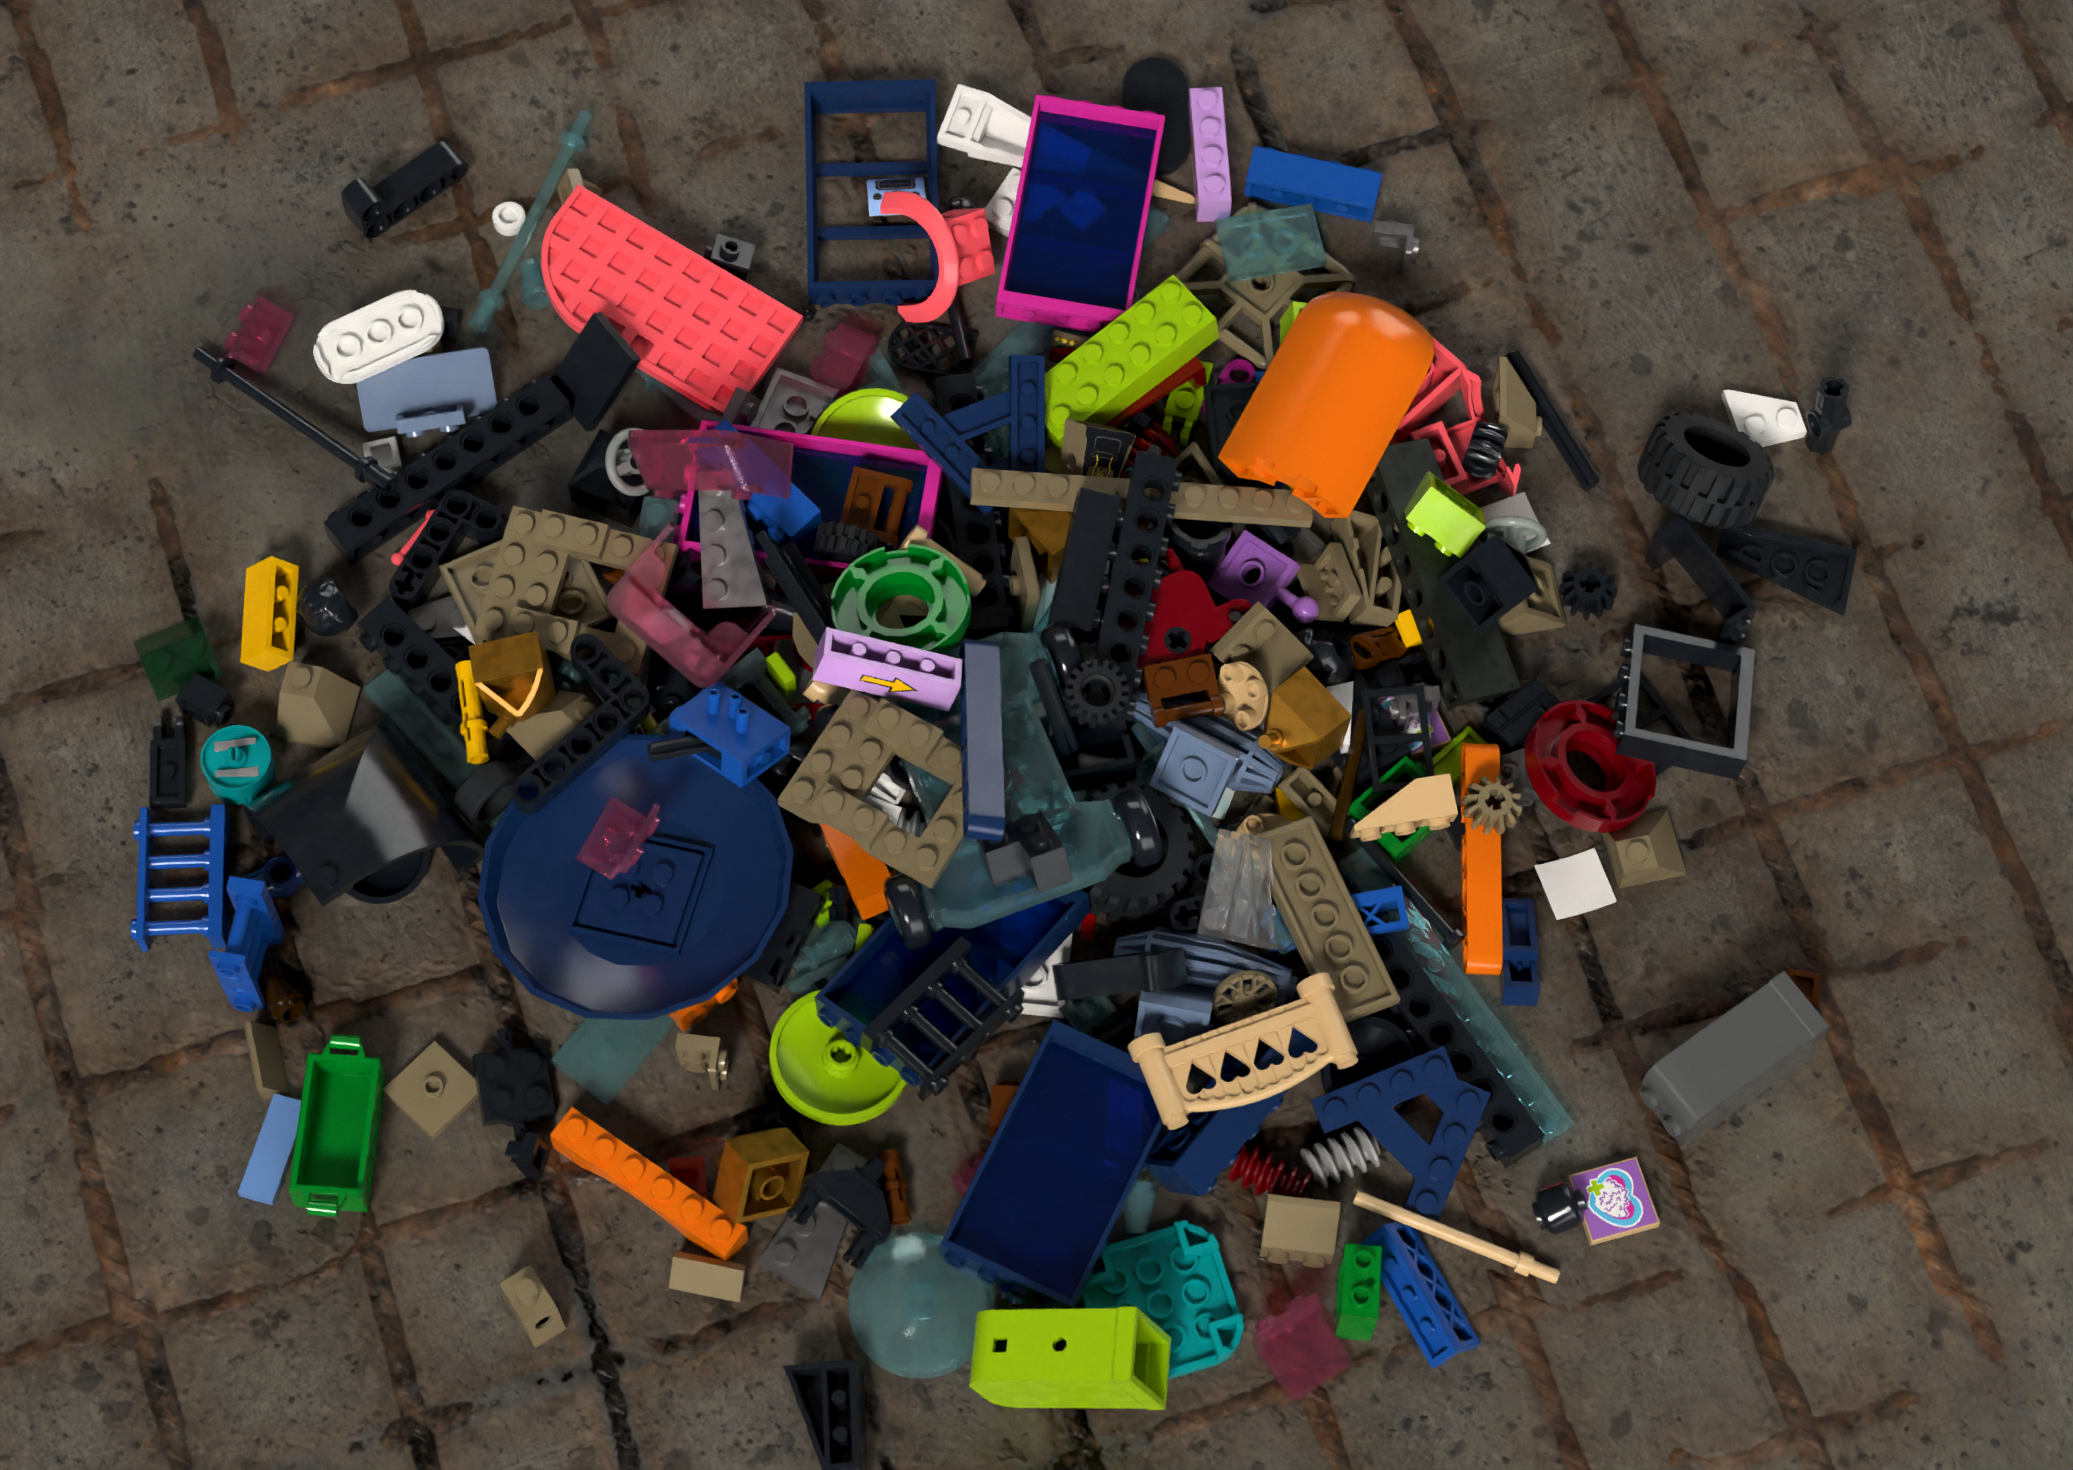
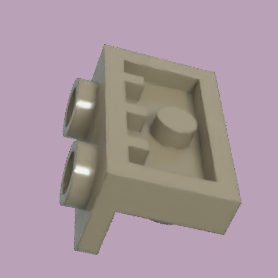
M677 1033L675 1048L680 1066H685V1070L694 1073H705L706 1069H708L712 1090H719L721 1080L727 1081L729 1073L728 1051L722 1048L720 1037Z

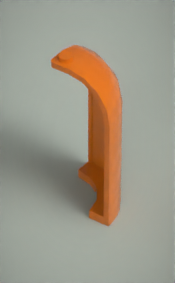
M1329 291L1311 299L1296 317L1218 458L1238 478L1258 480L1272 486L1277 481L1294 488L1291 493L1293 496L1306 502L1324 518H1349L1427 376L1434 357V338L1410 314L1387 301L1373 296L1343 291Z

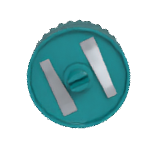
M231 725L221 728L207 739L202 748L200 756L201 768L213 794L224 803L247 805L272 789L276 779V763L266 738L256 729L244 725Z

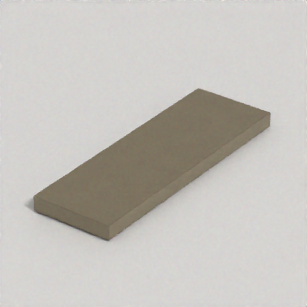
M1310 815L1248 837L1247 844L1309 975L1329 973L1335 986L1332 993L1345 1023L1399 1004L1401 998L1313 816Z

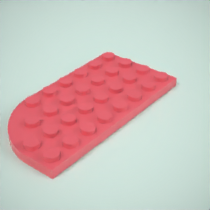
M579 184L546 229L541 251L543 283L552 306L563 321L580 334L592 314L602 312L641 359L636 368L720 417L723 416L736 387L750 394L753 393L803 322V316Z

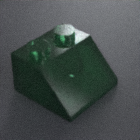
M198 616L133 641L158 702L179 694L195 672L210 681L223 676Z

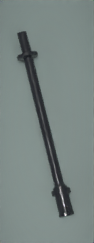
M198 347L194 351L193 357L211 370V380L217 384L225 381L231 383L352 467L355 472V478L361 483H369L384 496H389L396 490L399 479L381 468L376 459L371 456L361 458L235 371V361L232 358L223 356L218 359L202 347Z

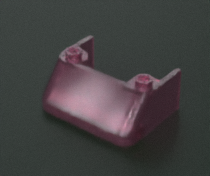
M629 430L627 445L647 490L654 492V498L674 500V496L681 497L682 493H687L688 491L731 492V499L752 500V494L789 499L794 446L792 443L727 430Z
M668 520L611 588L607 596V606L617 619L689 681L698 687L708 688L715 685L776 615L775 611L768 607L747 632L737 624L725 621L717 624L706 635L656 592L655 589L664 579L665 565L654 551L674 529V523Z

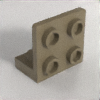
M1259 601L1210 649L1223 664L1242 661L1256 668L1265 681L1268 691V703L1271 700L1273 690L1306 666L1314 657Z

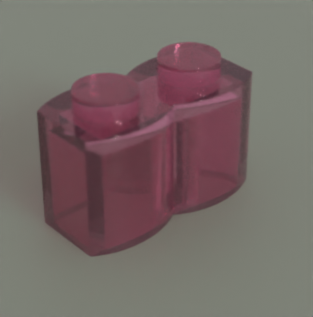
M840 322L836 330L831 329L828 332L824 341V348L826 350L822 356H816L811 364L809 374L812 375V380L840 390V398L855 392L876 353L877 337Z

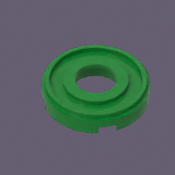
M907 544L908 550L886 552L884 546L862 555L842 572L831 594V615L834 629L946 655L958 644L968 628L972 604L966 577L951 558L938 550L923 545ZM912 595L921 599L928 607V616L915 626L904 629H889L879 625L877 622L878 610L884 602L892 597Z

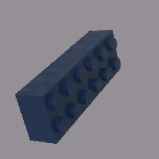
M1275 1004L1274 1008H1277V1007H1280V1006L1286 1005V1004ZM1292 1029L1288 1053L1291 1057L1299 1058L1303 1055L1304 1051L1313 1053L1317 1050L1318 1046L1313 1040L1297 1029ZM1259 1040L1254 1061L1257 1069L1265 1070L1270 1064L1279 1065L1284 1061L1282 1054ZM1230 1054L1222 1064L1220 1077L1225 1082H1231L1236 1076L1246 1077L1250 1073V1069ZM1211 1077L1203 1088H1214L1216 1080ZM1289 1089L1269 1098L1239 1107L1189 1113L1187 1116L1189 1121L1186 1125L1174 1130L1168 1129L1160 1138L1145 1168L1168 1192L1194 1196L1207 1194L1216 1185V1178L1223 1169L1236 1161L1239 1156L1238 1151L1245 1142L1259 1133L1261 1129L1260 1124L1267 1115L1273 1113L1281 1106L1283 1102L1282 1097Z

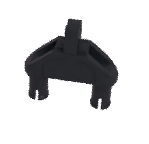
M877 1156L869 1158L861 1169L858 1166H854L852 1170L808 1173L802 1180L803 1190L786 1214L790 1219L796 1215L797 1217L794 1219V1222L805 1226L821 1201L825 1202L858 1228L859 1234L842 1258L846 1263L850 1259L853 1260L850 1266L861 1270L875 1247L884 1244L890 1236L889 1214L883 1191L880 1190L882 1185L877 1182L887 1164Z

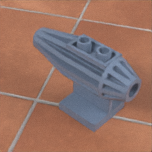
M1143 687L1132 688L1130 700L1136 701L1132 722H1126L1163 752L1149 786L1209 817L1215 813L1226 787L1232 791L1271 794L1274 791L1285 770L1286 763L1284 760L1273 755L1268 749H1263L1259 746L1258 739L1261 736L1260 733L1252 729L1241 731L1237 728L1235 722L1222 715L1212 717L1211 714L1167 722L1165 727L1155 728L1146 689ZM1180 697L1161 700L1164 709L1196 703Z
M1155 926V930L1117 937L1113 956L1183 947L1188 984L1156 992H1144V990H1141L1134 1040L1145 1034L1158 1032L1161 1033L1167 1047L1208 1032L1213 1004L1211 1000L1215 989L1227 977L1241 971L1255 970L1270 976L1278 992L1276 1004H1286L1287 997L1294 998L1298 977L1291 976L1292 969L1225 943V938ZM1252 979L1243 980V984L1251 985ZM1265 983L1257 990V993L1262 992L1263 990L1268 988L1269 985ZM1229 987L1225 990L1224 994L1230 996L1233 989ZM1268 999L1260 1000L1259 1004H1266Z

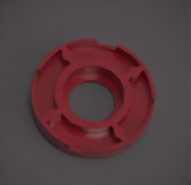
M1569 700L1551 707L1531 727L1525 742V765L1529 780L1538 797L1549 810L1568 824L1586 831L1600 833L1624 829L1645 812L1644 810L1648 802L1654 797L1656 790L1654 763L1615 754L1617 738L1612 735L1615 720L1609 717L1613 713L1612 710L1589 701ZM1567 752H1583L1599 764L1605 780L1602 792L1584 785L1572 773L1566 759Z

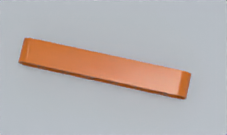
M1463 743L1460 757L1461 823H1465V834H1462L1461 848L1462 930L1466 933V937L1462 941L1464 974L1500 975L1503 962L1501 835L1499 836L1494 828H1492L1490 834L1485 836L1483 832L1484 826L1482 825L1472 829L1471 824L1474 818H1464L1463 812L1467 806L1462 803L1464 796L1469 794L1468 788L1471 783L1479 785L1481 777L1484 776L1493 783L1495 777L1500 775V749L1498 744ZM1487 801L1486 805L1490 808L1492 802ZM1494 804L1492 809L1497 810L1498 805Z

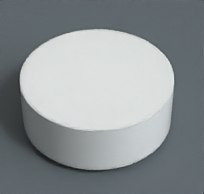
M507 201L500 203L492 213L494 227L502 235H516L526 225L525 211L516 202Z

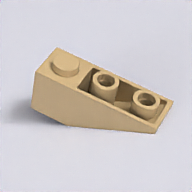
M1450 773L1414 779L1355 824L1350 832V837H1360L1361 841H1372L1381 838L1382 833L1395 831L1396 836H1403L1416 832L1418 827L1429 826L1430 830L1449 827L1450 822H1453L1458 815Z

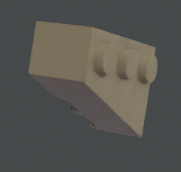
M1352 510L1349 518H1335L1331 522L1334 543H1342L1362 595L1349 613L1350 624L1371 630L1386 628L1398 619L1402 585L1377 517ZM1394 523L1392 528L1393 536L1396 541H1399V530Z

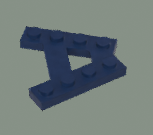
M1010 355L1008 391L943 416H939L915 392L890 417L969 500L972 468L1045 473V356ZM1009 424L1007 459L987 466L964 442ZM975 505L984 515L995 507Z
M1442 1045L1310 1099V1102L1324 1134L1358 1120L1414 1177L1402 1208L1438 1222L1491 1093L1458 1080L1446 1049ZM1425 1093L1442 1111L1429 1144L1391 1106Z

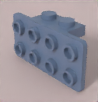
M485 347L413 357L356 383L363 425L368 432L397 428L398 434L406 433V437L423 436L426 434V430L439 428L440 432H451L460 429L459 425L465 424L466 417L485 415L495 409L497 405L489 352Z

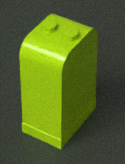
M1137 1307L984 1310L976 1314L969 1386L989 1402L1012 1408L1166 1410L1171 1337Z

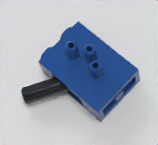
M717 680L708 688L699 691L687 703L673 710L669 718V739L647 744V755L651 762L692 755L740 788H743L789 754L791 727Z

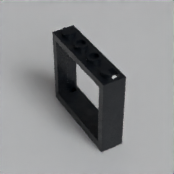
M1634 624L1630 636L1623 637V644L1620 650V656L1625 657L1624 663L1620 665L1617 676V683L1622 684V690L1618 691L1614 711L1619 712V719L1615 720L1612 735L1617 738L1615 754L1737 780L1747 761L1755 650ZM1642 653L1732 672L1726 748L1635 728Z

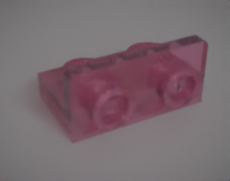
M261 296L252 305L247 302L238 315L237 320L242 323L237 332L232 329L223 343L222 347L227 349L224 356L234 358L262 375L266 372L295 316Z

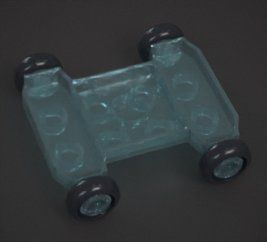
M1054 624L1044 628L1040 639L1037 632L1030 634L1000 632L980 639V641L999 643L1003 769L1005 770V824L1016 821L1024 815L1042 811L1064 845L1073 881L1040 894L1029 876L994 888L984 871L976 839L965 838L933 889L918 881L915 882L913 878L902 872L891 875L884 881L885 899L893 923L902 943L909 950H919L930 945L933 939L932 929L935 932L942 930L943 927L972 929L1105 881L1121 864L1130 862V859L1135 865L1142 868L1154 865L1161 859L1163 849L1159 831L1153 814L1141 793L1135 790L1119 793L1115 796L1113 804H1111L1109 799L1104 801H1075L1034 705L1040 702L1041 698L1029 669L1031 662L1039 658L1049 661L1063 698H1065L1064 689L1068 677H1070L1075 667L1078 669L1080 664L1084 662L1075 637L1066 625ZM960 647L952 649L946 655L959 658ZM1089 683L1083 688V695L1087 692ZM859 691L878 702L883 698L944 731L945 738L961 746L960 692H958L949 712ZM830 703L817 709L815 722L819 737L840 707L839 704ZM900 757L928 825L953 785Z

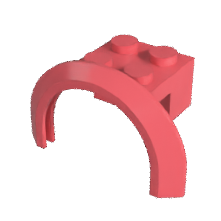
M908 191L884 192L880 206L881 214H902L917 221L929 234L938 256L939 276L931 296L924 302L904 303V305L897 306L898 313L906 322L923 323L939 318L951 306L959 286L995 274L994 257L992 255L985 208L954 209L940 214L928 200L918 194Z
M1463 368L1460 374V384L1469 421L1445 429L1443 422L1439 421L1411 432L1410 441L1429 439L1444 482L1461 495L1497 482L1501 490L1508 497H1513L1516 495L1521 476L1519 463L1515 464L1512 473L1501 456L1495 475L1491 479H1480L1471 476V474L1463 469L1462 464L1475 425L1480 421L1487 422L1481 400V380L1478 375Z

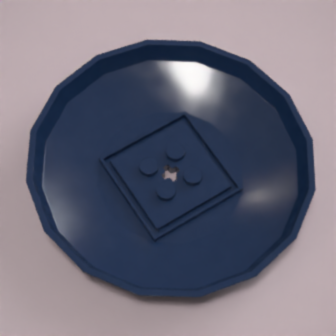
M627 734L537 813L529 815L521 813L515 807L512 797L485 842L477 896L494 954L532 995L584 1018L653 1020L710 1000L759 959L788 908L794 849L776 797L757 778L743 788H740L692 755L651 762L647 755V744L668 740L669 735ZM588 745L573 751L577 754H585L591 747ZM555 765L549 767L546 774L551 777H559L565 770ZM528 788L523 790L519 796L524 800H532L538 795V792ZM643 885H646L650 893H643L642 897L638 898L634 890H640Z

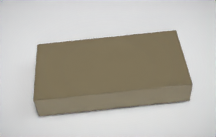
M675 1251L668 1288L740 1303L747 1265Z

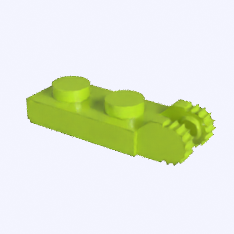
M1199 360L1205 367L1207 382L1205 385H1208L1213 370V363ZM1189 382L1170 392L1162 428L1170 436L1173 421L1185 423L1179 439L1180 444L1186 446L1188 445L1193 426L1197 424L1202 401L1204 400L1203 386L1195 390Z

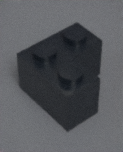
M1042 811L1024 815L1016 821L1005 824L1003 838L1000 842L976 839L984 871L994 888L1029 876L1040 894L1073 881L1064 845Z

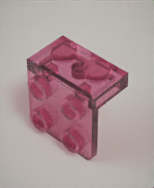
M612 796L602 810L575 859L610 880L620 872L626 874L629 868L636 864L644 850L639 844L642 845L647 837L654 833L660 823L661 818L656 815L661 806L654 803L642 815Z
M1315 1293L1306 1299L1303 1295L1293 1299L1285 1306L1287 1311L1277 1318L1272 1314L1261 1320L1255 1326L1257 1331L1254 1332L1251 1343L1288 1397L1294 1401L1301 1399L1348 1368L1351 1363L1350 1356L1320 1315L1323 1304Z

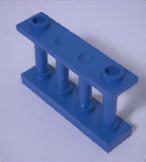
M225 804L211 805L210 817H205V821L153 823L148 808L140 807V820L134 821L135 841H139L137 919H131L132 940L137 941L142 952L149 951L150 936L203 933L204 937H208L213 949L226 948L228 940V893L226 887L229 880L230 815ZM205 835L206 838H210V850H204V853L152 855V837ZM204 867L205 871H209V882L203 883V886L151 888V871L154 869ZM203 900L204 904H208V916H203L202 919L150 921L151 902Z
M229 876L226 890L235 909L232 927L225 952L210 950L208 957L230 1005H233L235 1009L242 1012L251 1013L254 1012V1009L265 1011L267 1003L258 985V979L266 948L271 946V943L282 945L285 930L265 882Z

